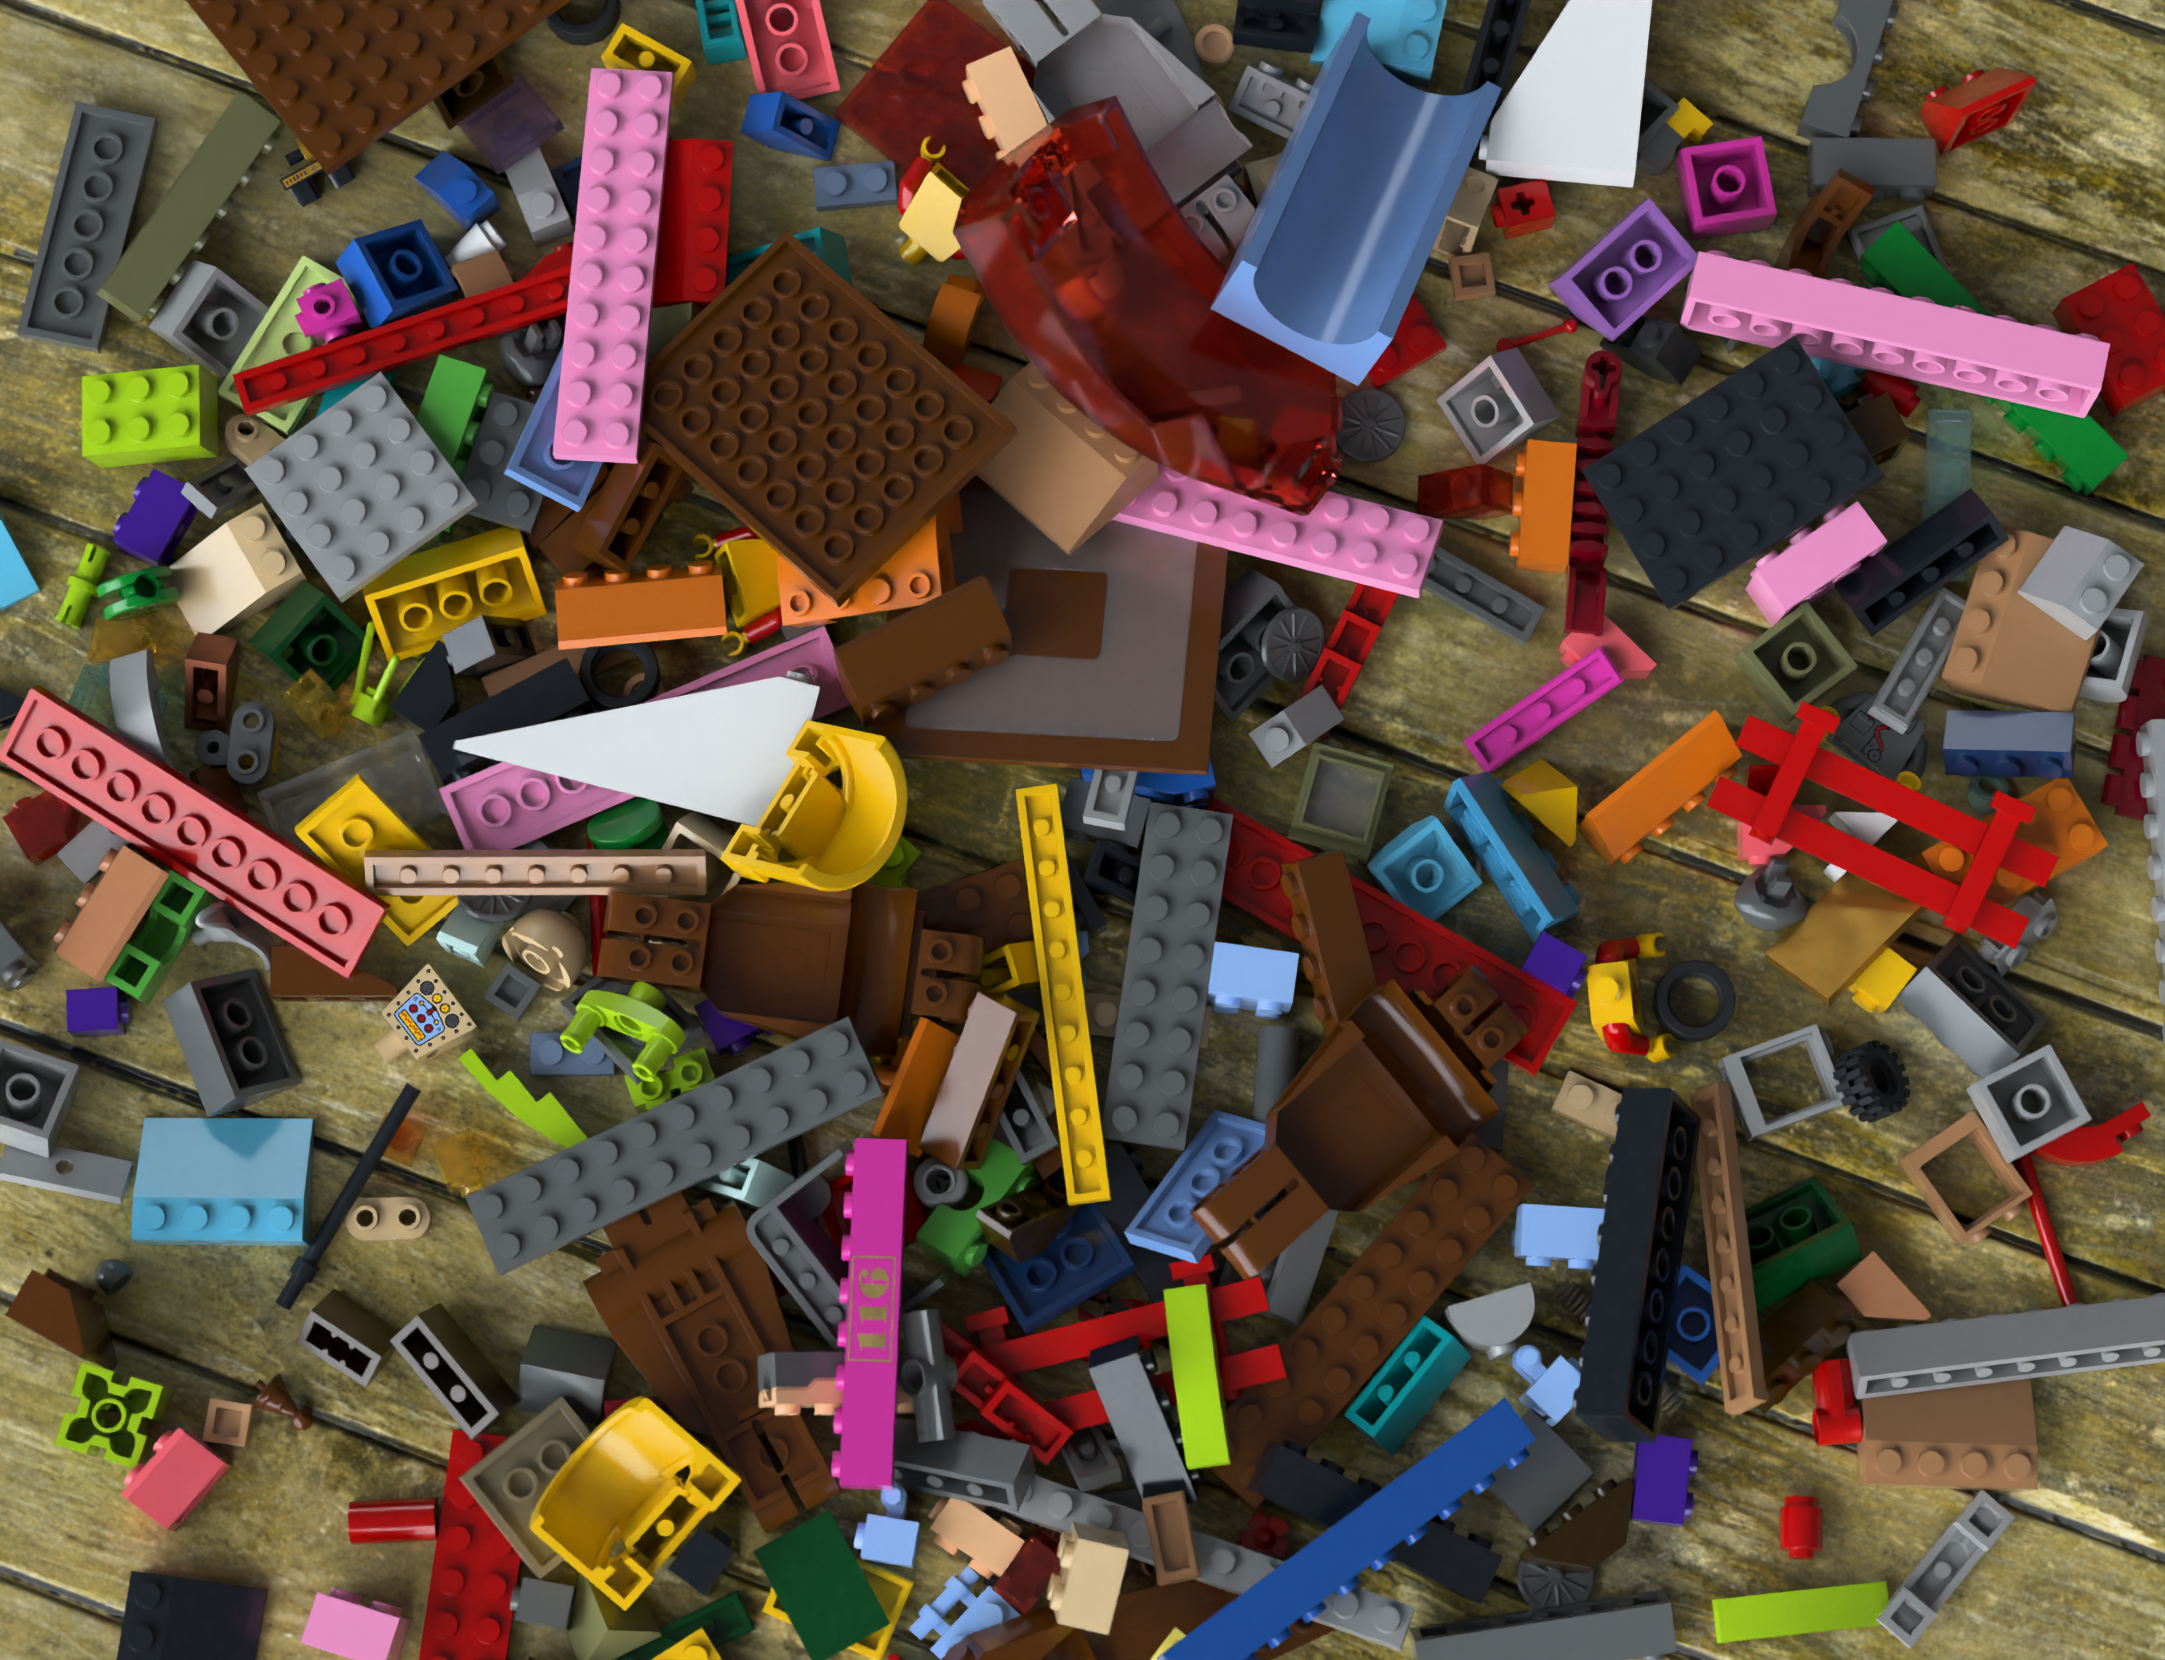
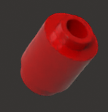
M1872 370L1868 372L1858 387L1865 395L1873 393L1875 398L1888 392L1898 413L1905 418L1910 416L1922 399L1916 395L1920 387L1910 379Z
M1784 1497V1507L1780 1508V1550L1788 1551L1789 1559L1811 1560L1814 1559V1552L1823 1551V1509L1819 1508V1498Z

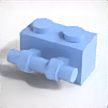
M1521 1204L1517 1206L1516 1229H1512L1511 1246H1515L1514 1258H1526V1266L1551 1267L1552 1260L1568 1261L1569 1269L1592 1270L1594 1263L1598 1261L1599 1245L1597 1232L1599 1225L1603 1223L1605 1209Z
M1524 1345L1515 1351L1511 1358L1514 1370L1530 1384L1518 1400L1528 1409L1531 1408L1549 1427H1552L1573 1407V1394L1575 1389L1579 1387L1581 1376L1579 1362L1573 1357L1565 1360L1560 1355L1546 1368L1540 1363L1541 1353L1538 1348L1533 1345Z
M894 1484V1490H882L881 1501L887 1508L886 1517L868 1514L866 1523L858 1522L854 1548L861 1550L860 1557L863 1560L914 1568L921 1524L905 1520L908 1495L901 1485Z
M968 1565L956 1578L952 1575L945 1582L944 1585L947 1588L930 1606L925 1604L917 1613L920 1617L909 1628L920 1640L932 1628L942 1636L930 1649L939 1659H942L949 1648L959 1643L966 1635L1021 1616L990 1586L978 1598L975 1597L968 1589L980 1576ZM960 1599L968 1609L950 1627L942 1618Z

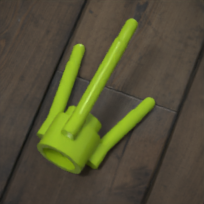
M370 621L367 624L355 688L349 700V703L355 705L350 715L381 728L385 719L392 720L394 713L390 706L417 668L414 669L389 702L391 696L385 694L400 660L398 655H393L377 688L374 689L368 686L365 693H363L375 631L374 622Z

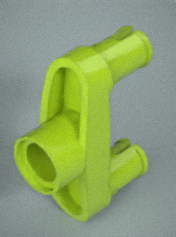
M636 982L626 996L600 990L587 991L576 1006L577 1013L560 1036V1040H562V1045L569 1051L580 1054L598 1027L606 1026L647 1042L636 1061L632 1064V1068H634L633 1071L638 1077L645 1081L653 1082L670 1055L678 1052L686 1040V1036L675 1021L661 1012L667 1004L664 995L648 983Z

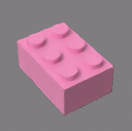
M1858 501L1848 508L1844 504L1836 507L1823 517L1824 522L1815 531H1812L1810 527L1803 529L1789 540L1791 544L1783 550V553L1779 555L1775 549L1755 564L1757 567L1750 573L1752 579L1745 590L1771 626H1774L1806 601L1810 605L1835 588L1834 585L1880 553L1887 543L1886 538Z

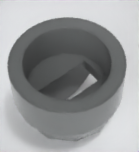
M106 1259L99 1263L95 1270V1280L108 1296L122 1289L133 1275V1271L118 1259Z

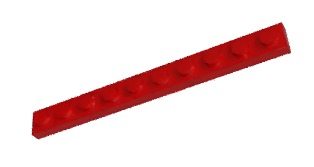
M571 264L233 374L244 412L249 417L375 376L379 372L384 373L567 313Z

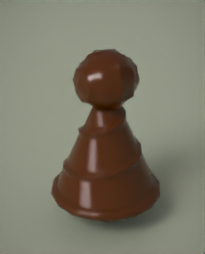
M277 1374L267 1385L261 1380L254 1385L261 1392L254 1400L253 1408L257 1407L278 1413L279 1415L290 1416L292 1426L298 1431H306L311 1427L313 1423L312 1413L307 1409H297V1405L294 1404L281 1374Z

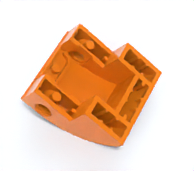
M959 492L839 608L777 553L782 625L804 628L838 623V618L905 608L914 609L954 589L955 580L950 534L963 532Z

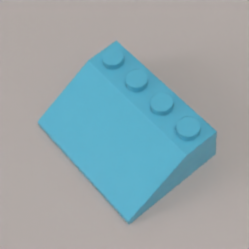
M1323 0L1315 34L1313 54L1310 56L1309 63L1319 66L1323 65L1357 11L1371 19L1367 29V38L1371 51L1379 63L1402 82L1428 88L1447 0Z
M144 1118L133 1193L131 1240L140 1245L309 1246L314 1119Z

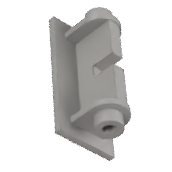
M2033 892L2031 896L2025 895L2012 909V911L2030 918L2016 949L1988 936L1980 942L1982 947L1977 951L1978 954L1987 962H1991L1994 959L1998 974L2001 977L2010 968L2015 969L2020 966L2026 959L2029 948L2039 938H2046L2054 930L2058 915L2054 900L2051 898L2046 902L2039 893Z

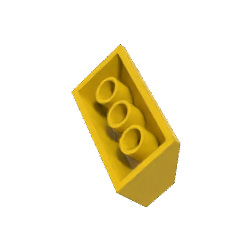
M507 526L407 556L362 588L388 663L393 655H398L400 660L430 651L438 640L444 643L442 635L481 615L527 621L547 614L522 533Z

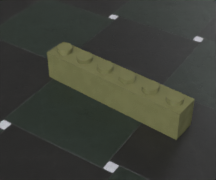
M243 92L236 95L95 294L136 323L145 315L152 318L165 301V298L159 294L166 284L170 282L175 286L187 270L188 265L183 260L192 249L198 253L210 237L211 232L206 229L214 216L221 220L235 200L229 197L235 186L239 184L244 187L256 172L257 167L252 162L261 151L267 155L279 139L280 135L275 130L281 123V120Z

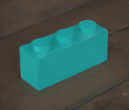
M1423 1315L1346 1411L1344 1416L1362 1434L1393 1456L1472 1355L1454 1336Z

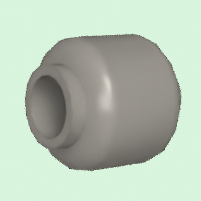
M932 1156L925 1159L917 1167L914 1174L913 1188L917 1198L924 1205L936 1209L941 1202L954 1209L967 1199L971 1190V1179L966 1169L956 1170ZM949 1176L950 1179L945 1181L942 1177ZM939 1182L942 1184L941 1190L938 1186Z

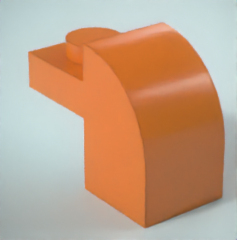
M950 274L946 283H942L929 318L922 346L942 364L954 367L956 362L962 364L970 347L976 319L987 298L988 285L978 283L969 277H959Z

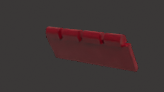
M2147 654L2144 655L2143 661L2138 660L2129 691L2137 692L2136 696L2128 695L2127 699L2119 702L2115 728L2129 732V736L2113 734L2107 767L2122 771L2121 776L2116 774L2105 775L2100 801L2103 805L2115 807L2114 815L2143 821L2145 814H2148L2147 798H2143L2140 793L2139 782L2141 773H2144L2143 757H2139L2137 754L2136 735L2137 732H2141L2140 727L2149 720L2165 719V659Z

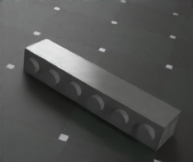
M1664 1590L1409 1628L1414 1660H1628L1640 1658L1641 1660H1661L1666 1657V1654L1677 1652L1671 1602Z

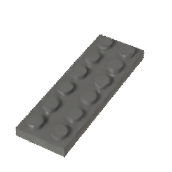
M76 102L17 331L20 337L101 353L112 305L95 293L127 250L159 124L156 118Z

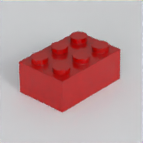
M2134 263L2086 286L2059 302L2052 315L2063 333L2071 335L2080 333L2091 334L2098 337L2102 342L2110 343L2099 395L2112 418L2165 391V316Z

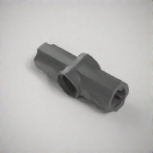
M939 1309L902 1313L908 1359L902 1364L900 1381L905 1393L913 1397L919 1443L956 1438L950 1392L956 1387L958 1370L954 1360L949 1355H945Z

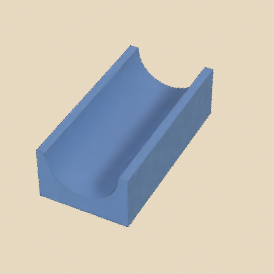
M1356 11L1320 69L1210 309L1359 386L1390 344L1397 331L1502 88L1487 81L1474 92L1446 96L1425 92L1402 82L1388 72L1372 53L1367 38V29L1371 19Z

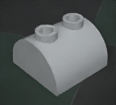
M2113 608L2102 625L2079 697L2108 703L2122 702L2127 699L2149 623V617L2144 611Z
M1525 1283L1448 1306L1442 1312L1448 1332L1462 1346L1473 1351L1487 1352L1489 1361L1513 1354L1514 1351H1517L1515 1339L1527 1329L1534 1314L1535 1298L1531 1283Z

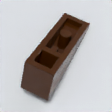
M283 940V946H271L270 996L276 1002H391L401 992L396 986L360 968H357L355 974L347 979L287 940Z
M1046 1606L966 1635L959 1643L950 1647L946 1655L940 1660H1041L1075 1627L1058 1624L1054 1610Z

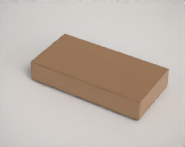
M1184 1490L1141 1499L1159 1586L1200 1578L1201 1572Z

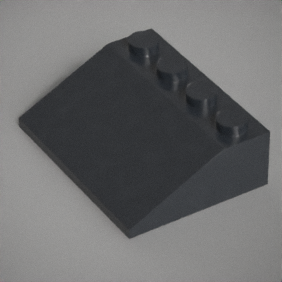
M131 1571L116 1660H257L268 1589Z

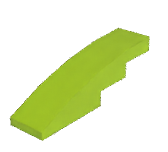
M471 1048L458 1058L494 1099L525 1125L560 1148L566 1150L588 1139L551 1092L536 1102L511 1070L497 1080Z
M1206 1284L1165 1289L1164 1299L1172 1370L1187 1468L1191 1470L1231 1464L1224 1388L1219 1372L1216 1335L1212 1326L1209 1288Z
M1881 1581L1712 1600L1717 1643L1880 1626L1881 1624L1876 1619L1889 1601L1887 1582Z

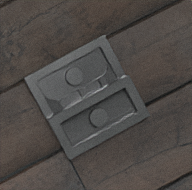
M1530 1408L1521 1419L1537 1439L1526 1447L1531 1455L1511 1470L1506 1464L1495 1470L1493 1475L1497 1481L1488 1488L1515 1517L1535 1534L1595 1474Z

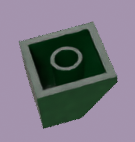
M303 580L248 642L274 667L318 704L323 706L359 665L365 632L324 593ZM374 641L372 644V649L377 645Z

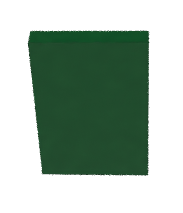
M829 1509L753 1551L811 1660H827L891 1624Z

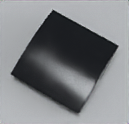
M1238 0L1232 44L1313 54L1319 0Z

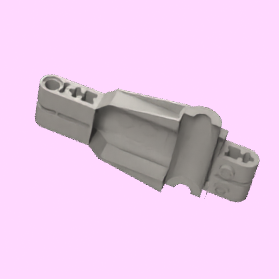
M981 0L1036 71L1033 94L1059 147L1061 155L1084 200L1091 207L1104 228L1118 243L1122 245L1138 234L1146 244L1162 232L1197 276H1200L1229 254L1226 245L1210 223L1230 247L1235 249L1240 245L1256 210L1232 179L1243 170V166L1237 158L1253 147V145L1231 123L1226 111L1216 100V92L1132 18L1102 14L1092 0ZM1040 6H1041V7L1044 9V11L1048 14V16L1051 18V20H1050V19L1047 17V15L1043 12V10L1040 8Z

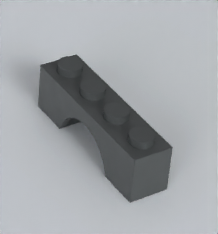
M1893 0L1839 1L1832 27L1845 38L1850 47L1852 68L1847 75L1836 82L1813 86L1796 136L1812 140L1813 137L1856 138L1863 116L1856 114L1860 101L1868 102L1875 82L1874 79L1868 78L1872 64L1880 65L1887 43L1880 41L1884 28L1891 30L1899 6L1893 5Z

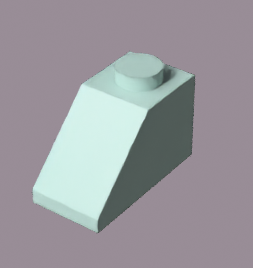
M459 903L440 929L436 939L446 952L485 968L505 921L492 923L475 919L466 913Z
M751 1158L693 1186L729 1200L734 1199L739 1204L758 1210L789 1185L795 1177L761 1160Z

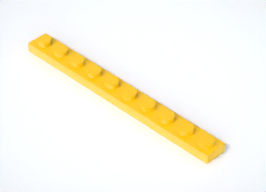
M1055 783L1015 789L1067 1200L1069 1206L1112 1200L1059 787Z

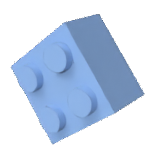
M1215 942L1206 1004L1214 1005L1213 1011L1219 1013L1238 1014L1239 1009L1256 1011L1255 1017L1280 1020V1015H1289L1293 1003L1299 953Z

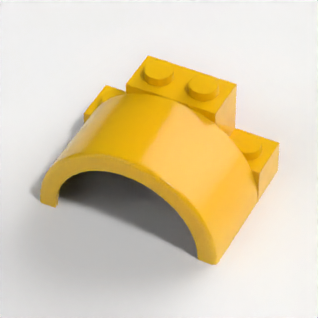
M806 720L785 753L795 765L756 827L741 824L720 859L740 877L767 883L769 878H774L823 891L847 890L871 878L886 863L895 849L901 836L907 813L908 790L906 776L896 750L885 736ZM840 768L843 789L838 788L825 777Z
M639 1396L631 1399L614 1411L575 1450L540 1497L531 1515L529 1526L534 1534L626 1611L654 1580L653 1574L703 1517L709 1511L714 1512L742 1479L733 1468L710 1448L702 1446L646 1396ZM689 1466L691 1470L690 1475L685 1480L677 1472ZM616 1540H618L626 1550L618 1556L611 1558L608 1554Z

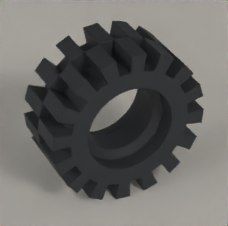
M1877 1040L1868 1041L1841 1053L1838 1056L1839 1059L1834 1064V1067L1838 1070L1833 1072V1079L1840 1082V1084L1835 1086L1837 1093L1842 1092L1844 1098L1841 1099L1844 1106L1849 1104L1851 1106L1849 1113L1853 1117L1859 1114V1120L1862 1122L1868 1121V1123H1873L1901 1111L1908 1103L1906 1098L1910 1097V1090L1904 1087L1910 1084L1909 1078L1902 1075V1072L1906 1069L1903 1063L1898 1065L1896 1062L1899 1056L1895 1051L1889 1054L1890 1046L1885 1043L1880 1045V1041Z

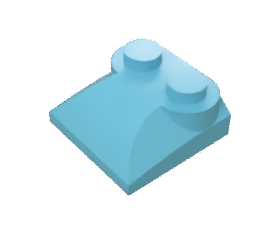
M1433 815L1407 827L1378 850L1367 865L1374 882L1380 885L1388 896L1432 921L1438 919L1483 883L1441 822Z

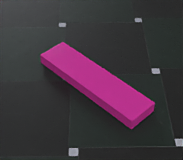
M1599 646L1463 741L1483 771L1492 773L1624 682L1625 679L1603 647Z

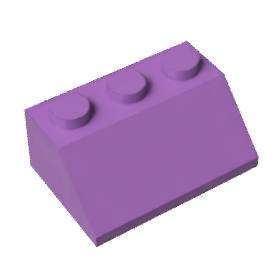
M1648 198L1633 206L1551 280L1548 285L1576 317L1612 342L1694 268L1698 254L1653 201Z

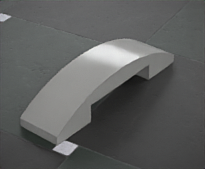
M151 649L110 660V692L118 735L174 769L154 694L155 691L161 690Z
M1983 1489L1980 1490L1929 1548L1888 1601L1876 1620L1903 1644L1911 1648L1935 1619L1938 1610L1982 1555L1992 1548L2016 1517Z

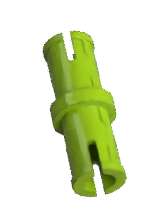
M89 543L85 546L86 549L75 575L68 578L66 584L69 586L59 613L55 617L57 622L68 627L72 625V628L77 630L81 628V623L92 597L98 596L96 588L112 555L106 549L99 546L96 549L95 545Z

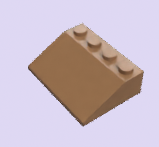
M1041 353L1009 380L991 404V406L1016 426L1018 435L976 475L1069 556L1159 478L1157 451Z
M2001 526L2009 540L1980 559L1942 678L1955 694L2038 712H2074L2102 625L2095 634L2085 641L2018 594V590L2054 539L2030 531Z
M2031 1378L1858 1399L1862 1439L1860 1443H1857V1486L1961 1490L1983 1489L2029 1492L2038 1489V1445Z

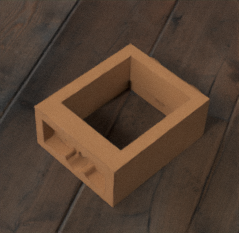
M1974 1110L1898 1161L1956 1245L1968 1239L1973 1246L1993 1232L1989 1224L2002 1216L2008 1222L2027 1209L2023 1201L2033 1194L2012 1163H2006L1990 1132ZM1968 1135L2010 1196L1963 1228L1921 1166Z

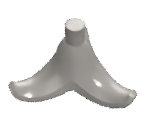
M223 900L204 909L196 916L195 923L201 928L192 932V940L197 946H202L210 941L240 943L259 954L264 963V970H271V946H275L269 933L258 922Z

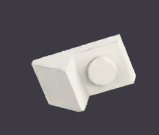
M1834 812L1828 819L1837 830L1872 846L1898 821L1878 812ZM1831 863L1823 871L1834 884L1847 872Z

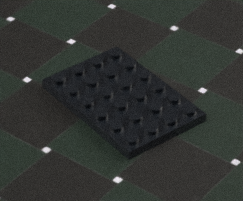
M1796 336L1791 337L1581 470L1669 611H1672L1884 478L1882 471Z

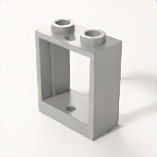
M1817 1024L1728 1055L1716 1063L1723 1082L1730 1084L1732 1104L1747 1142L1844 1106L1841 1102L1844 1095L1842 1092L1837 1093L1835 1088L1840 1082L1833 1079L1835 1069L1830 1059V1056L1834 1055L1833 1046L1825 1031L1820 1033ZM1804 1043L1826 1100L1765 1122L1743 1065Z

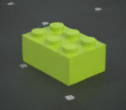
M199 364L82 376V456L100 468L218 457V377Z

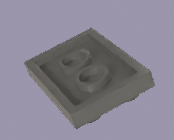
M493 391L461 480L479 504L466 514L533 535L546 496L503 473L535 404Z
M594 977L560 1003L563 1012L572 1020L577 1013L576 1006L587 991L600 990L626 996L632 985H624ZM658 989L664 995L667 1003L661 1012L675 1021L686 1036V1040L678 1052L671 1054L664 1063L665 1065L703 1038L704 1032L702 1026L664 989ZM606 1026L598 1027L590 1039L637 1085L641 1083L643 1079L634 1073L632 1064L636 1061L647 1042Z

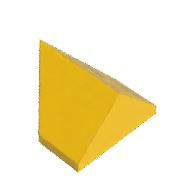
M1540 758L1502 783L1500 787L1567 846L1571 847L1576 842L1578 786Z

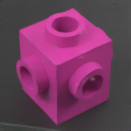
M341 278L327 285L325 283L315 284L303 292L304 296L296 299L302 311L295 315L305 337L313 335L319 346L349 337V332L364 326Z

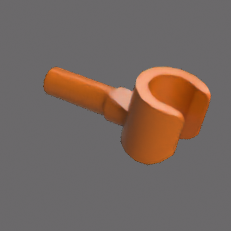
M911 1038L903 1039L897 1050L896 1057L892 1058L891 1066L877 1063L875 1072L883 1089L890 1090Z

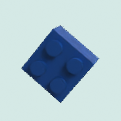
M421 219L356 238L335 262L371 329L444 306L459 290Z
M1684 1264L1679 1272L1667 1360L1703 1387L1720 1364L1711 1283Z

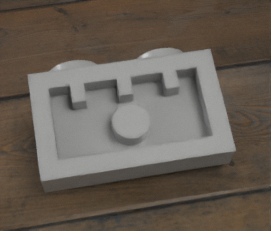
M1261 60L1260 64L1253 62L1247 66L1227 110L1289 139L1314 83L1300 77L1297 78L1296 82L1282 76L1283 69L1269 61Z

